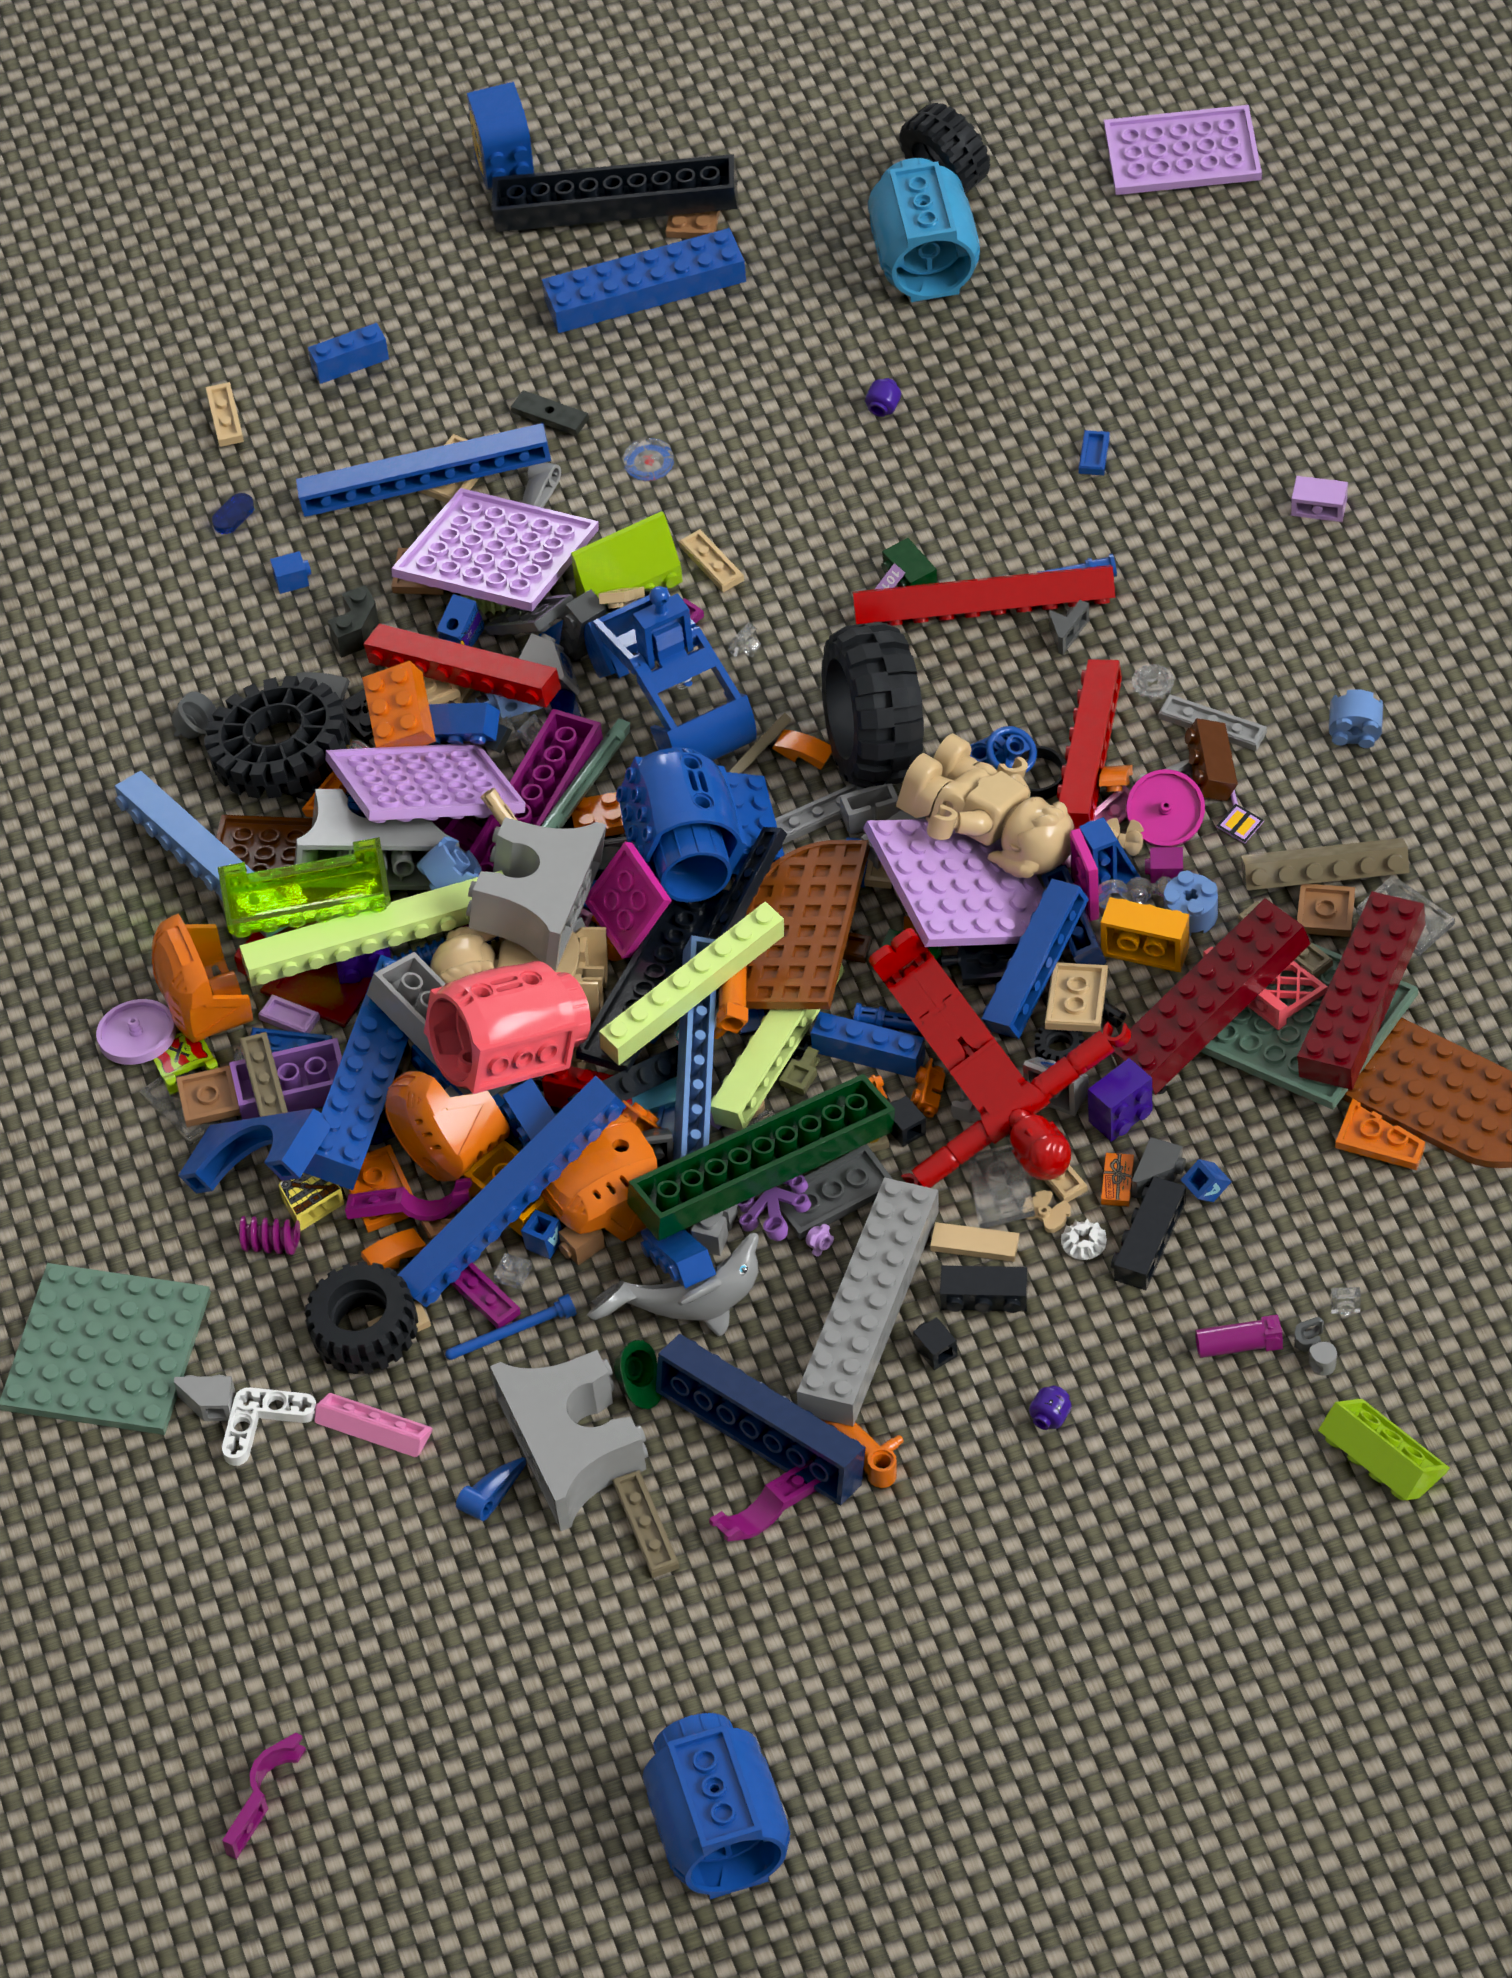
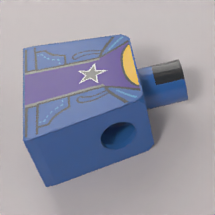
M453 594L437 627L439 639L473 647L485 626L477 602Z

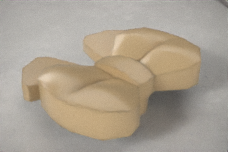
M1112 818L1107 821L1120 845L1129 855L1136 856L1141 852L1143 847V835L1141 832L1144 829L1140 822L1134 819L1131 820L1126 834H1120L1119 820Z
M1043 1190L1036 1192L1035 1196L1025 1203L1023 1216L1027 1220L1038 1218L1043 1222L1045 1231L1055 1233L1065 1225L1067 1221L1066 1216H1071V1206L1067 1201H1062L1053 1208L1049 1207L1048 1205L1053 1194L1051 1191Z

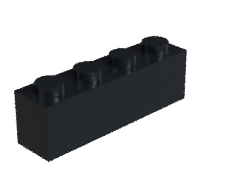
M1155 1176L1150 1186L1144 1187L1141 1195L1142 1204L1140 1208L1136 1207L1131 1217L1132 1226L1130 1230L1124 1231L1121 1239L1122 1248L1120 1252L1114 1253L1111 1261V1268L1114 1269V1281L1142 1290H1147L1186 1203V1186Z

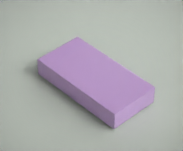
M273 994L258 1014L261 1021L287 1031L310 1033L320 1019L318 1012Z

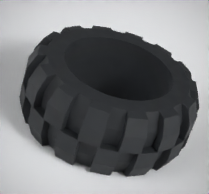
M882 622L845 626L831 634L829 639L826 640L821 669L825 725L835 763L839 767L840 774L844 780L856 786L867 788L884 784L902 783L912 762L923 753L924 737L921 690L909 644L904 634L900 633V629Z

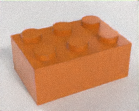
M407 661L362 677L376 748L424 746L436 742L423 673L411 661Z

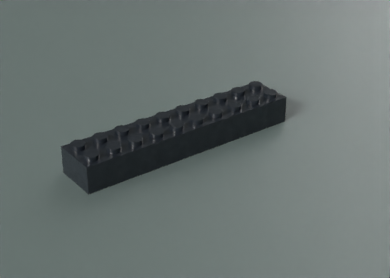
M734 154L493 177L491 211L496 232L738 209L737 170Z

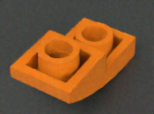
M786 729L783 730L772 748L793 762L799 756L820 770L832 753L831 745L813 736Z
M1132 765L1103 767L1099 778V787H1106L1107 792L1123 791L1122 786H1130L1129 776L1133 775Z
M412 1228L377 1241L363 1250L361 1257L368 1265L372 1266V1263H378L383 1265L384 1270L387 1267L396 1269L399 1268L400 1259L416 1256L426 1244L416 1230Z

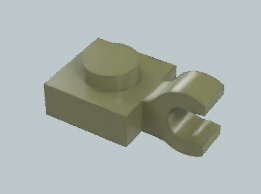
M808 1047L800 1061L792 1059L779 1079L780 1086L805 1095L818 1075L816 1067L820 1058L816 1056L819 1050Z

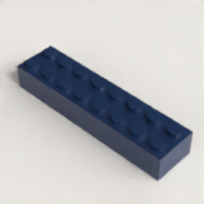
M678 1334L658 1353L656 1392L785 1472L796 1466L799 1468L804 1467L813 1459L814 1461L809 1466L797 1472L795 1476L803 1477L805 1484L814 1479L821 1481L814 1485V1490L840 1506L862 1485L866 1447L861 1445L856 1439L848 1437L833 1425L825 1423L810 1411L804 1410L791 1402L787 1397L781 1396L768 1388L764 1383L758 1382L745 1374L741 1369L735 1368L722 1360L718 1355L709 1352L699 1346L694 1340H690L681 1334Z

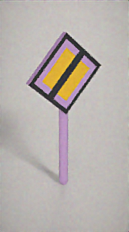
M1234 790L1231 794L1233 807L1216 827L1245 844L1262 825L1264 820L1239 806Z

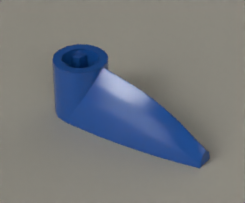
M521 1457L494 1469L480 1479L473 1487L465 1486L458 1495L456 1508L472 1517L485 1521L504 1498L525 1467L526 1458Z

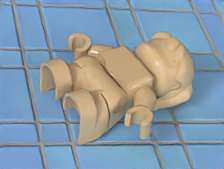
M952 733L939 745L934 758L922 753L912 762L904 777L896 807L915 818L926 816L928 822L927 834L929 837L946 840L952 836L953 830H955V833L967 835L986 846L993 844L1001 838L1003 851L991 852L987 859L1017 878H1030L1034 874L1050 872L1060 866L1070 856V833L1074 830V824L1067 812V807L1059 801L1050 805L1041 797L1030 798L1031 791L1024 780L1028 763L1022 757L1018 756L1015 758L1012 768L999 763L996 770L992 765L978 762L975 758L971 757L970 743Z
M468 926L459 927L448 933L446 941L440 944L434 952L430 968L447 984L484 970L539 961V959L524 947L507 939L502 941L499 959H496L492 946L487 943L494 939L496 935L470 929ZM581 927L576 932H572L556 972L571 974L579 982L587 998L591 1021L595 1020L604 1005L603 988H607L608 982L606 927Z

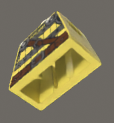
M303 1173L299 1179L285 1180L278 1184L281 1198L294 1223L299 1220L301 1231L344 1205L339 1185Z

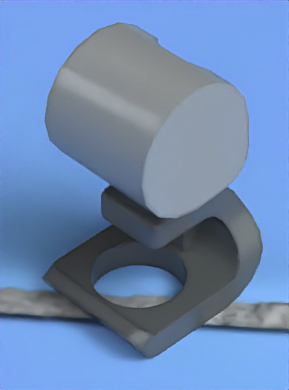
M1315 1317L1303 1321L1296 1326L1294 1347L1302 1352L1309 1351V1365L1311 1369L1318 1375L1326 1376L1333 1373L1336 1368L1337 1351L1334 1345L1329 1342H1321L1320 1337L1317 1336L1323 1332L1324 1321L1320 1317ZM1315 1326L1313 1329L1304 1332L1307 1328Z

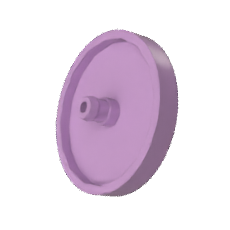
M137 999L124 1002L107 1012L98 1024L96 1037L100 1050L106 1058L119 1064L135 1065L151 1061L163 1054L175 1039L176 1024L172 1019L169 1008L164 1004L149 999Z

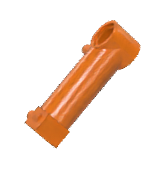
M747 966L719 987V1011L716 1013L715 1039H719L727 1031L737 1034L748 1022V1008H746Z
M821 1419L825 1423L833 1425L848 1437L856 1439L861 1445L866 1447L863 1470L867 1473L868 1480L873 1486L887 1488L895 1482L897 1478V1459L893 1451L903 1443L902 1436L897 1435L880 1446L856 1422L853 1427Z

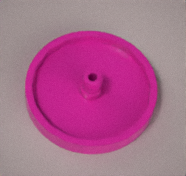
M1156 770L1141 777L1132 787L1126 805L1127 819L1129 823L1133 819L1140 822L1144 829L1141 832L1143 841L1155 847H1176L1189 841L1200 829L1205 813L1204 797L1198 785L1189 776L1176 770Z

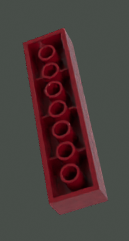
M1371 892L1297 1055L1299 1077L1353 1090L1426 925L1424 903Z
M1264 898L1130 1028L1131 1038L1126 1045L1117 1048L1113 1047L1115 1051L1112 1055L1117 1065L1119 1066L1130 1058L1152 1077V1093L1156 1095L1311 944L1304 926Z

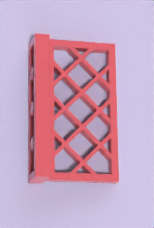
M1212 946L1203 951V957L1213 949ZM1295 961L1289 964L1283 971H1293L1297 974V977H1284L1279 974L1270 983L1277 984V990L1264 989L1247 1005L1277 1030L1287 1025V1018L1323 996L1328 989V986ZM1280 984L1297 985L1296 991L1280 990ZM1300 985L1312 986L1315 990L1312 992L1300 991ZM1279 998L1296 999V1002L1287 1006Z

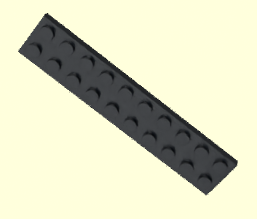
M722 889L716 895L697 902H680L671 899L672 901L639 945L592 1023L587 1040L578 1046L576 1059L618 1072L625 1070L628 1073L643 1047L622 1064L618 1065L600 1048L599 1031L682 967L683 950L692 935L705 937L729 892L728 890Z

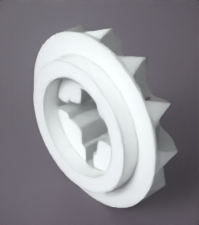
M1088 1219L1084 1222L1075 1220L1072 1225L1065 1227L1063 1234H1061V1244L1069 1256L1075 1259L1088 1260L1097 1257L1104 1251L1107 1238L1105 1230L1100 1228L1098 1222L1094 1224L1089 1222ZM1086 1234H1089V1241L1083 1240L1079 1242V1235L1084 1237Z

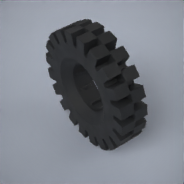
M285 676L281 686H279L276 677L263 680L264 690L259 691L255 683L243 688L246 698L243 699L234 693L225 700L228 708L219 706L212 714L214 721H208L206 726L207 736H204V742L215 775H217L218 780L225 787L229 785L230 790L239 795L246 790L247 796L251 798H260L264 790H266L268 798H276L282 796L284 786L288 787L291 795L303 791L300 781L305 780L312 787L322 781L320 771L329 775L333 772L325 760L326 750L347 749L346 745H350L351 741L349 731L351 729L337 693H333L331 687L323 682L318 685L316 679L305 677L299 683L297 676ZM281 722H293L300 725L293 736L280 743L260 745L253 742L256 735L270 725Z

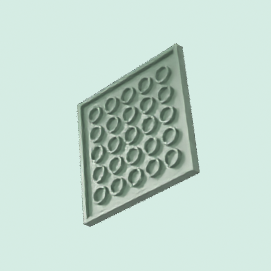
M1314 944L1333 959V966L1317 978L1329 987L1342 955ZM1282 971L1280 976L1297 977V974L1293 971ZM1402 980L1400 981L1361 1072L1418 995V987ZM1269 984L1265 989L1277 990V984ZM1280 984V990L1296 991L1297 985ZM1300 985V991L1312 992L1315 990L1312 986ZM1325 994L1287 1018V1025L1280 1030L1274 1028L1246 1006L1200 1051L1334 1110L1348 1091L1346 1088L1299 1077L1297 1055ZM1279 998L1287 1006L1296 1002V999Z
M47 1263L0 1398V1410L165 1435L178 1396L174 1377H184L211 1294L210 1287Z

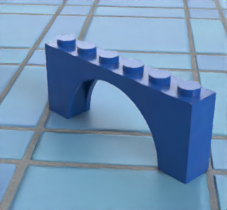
M314 1108L213 1124L208 1127L178 1176L196 1194L213 1191L221 1179L239 1161L253 1151L272 1144L264 1163L282 1181L299 1179L332 1126L324 1119L322 1113Z

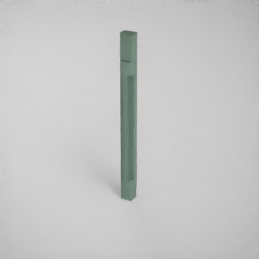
M618 718L546 817L542 827L562 829L630 732V722Z

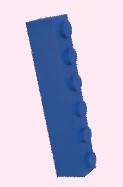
M1051 879L1048 887L1043 891L1042 899L1036 911L1032 913L1030 923L1025 933L1020 937L1018 947L1013 957L1009 959L1007 969L1001 981L997 983L991 1001L983 1011L981 1019L991 1032L1016 1039L1020 1038L1089 900L1080 886Z

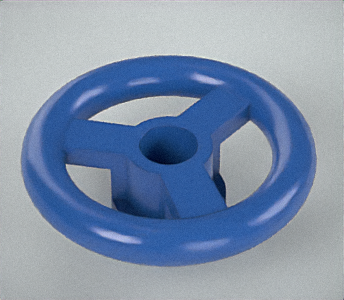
M1004 726L990 734L986 742V755L988 761L996 770L1000 762L994 754V743L1003 749V754L1006 757L1005 765L1008 768H1012L1016 757H1020L1024 752L1029 751L1026 773L1032 769L1036 762L1037 749L1028 733L1017 727ZM1005 734H1013L1007 740L1002 737Z

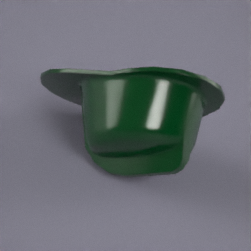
M634 1340L628 1343L615 1360V1378L624 1386L628 1399L635 1406L641 1409H650L656 1406L662 1395L656 1392V1354L651 1345L643 1340Z

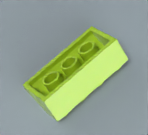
M1363 1399L1335 1402L1318 1429L1326 1437L1325 1440L1328 1444L1348 1454L1347 1458L1351 1462L1359 1466L1362 1465L1369 1471V1476L1372 1479L1386 1484L1392 1489L1391 1493L1403 1501L1420 1498L1450 1469V1467Z

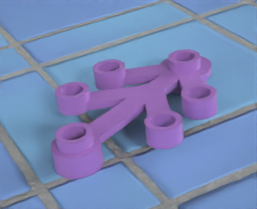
M799 1175L783 1183L790 1185L793 1192L777 1188L776 1186L765 1191L756 1202L754 1200L756 1196L739 1203L740 1210L745 1213L739 1219L743 1230L752 1231L756 1229L759 1224L757 1217L768 1206L769 1218L764 1222L763 1228L770 1239L774 1241L783 1240L788 1234V1225L781 1216L779 1201L793 1205L798 1213L809 1210L811 1202L806 1194H801L808 1188L805 1177Z

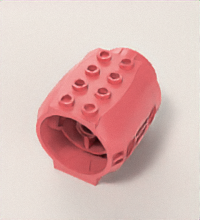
M532 961L484 970L449 982L442 987L431 989L424 1034L428 1038L432 1055L443 1076L451 1084L476 1094L569 1069L574 1047L584 1043L588 1038L591 1018L585 993L579 982L571 974L555 972L544 962Z

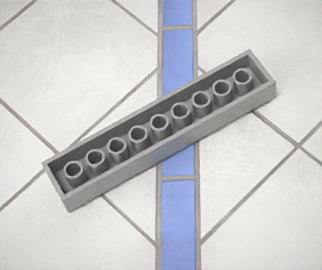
M884 1177L797 1390V1405L804 1410L810 1411L817 1418L854 1427L938 1215L939 1200L937 1189Z

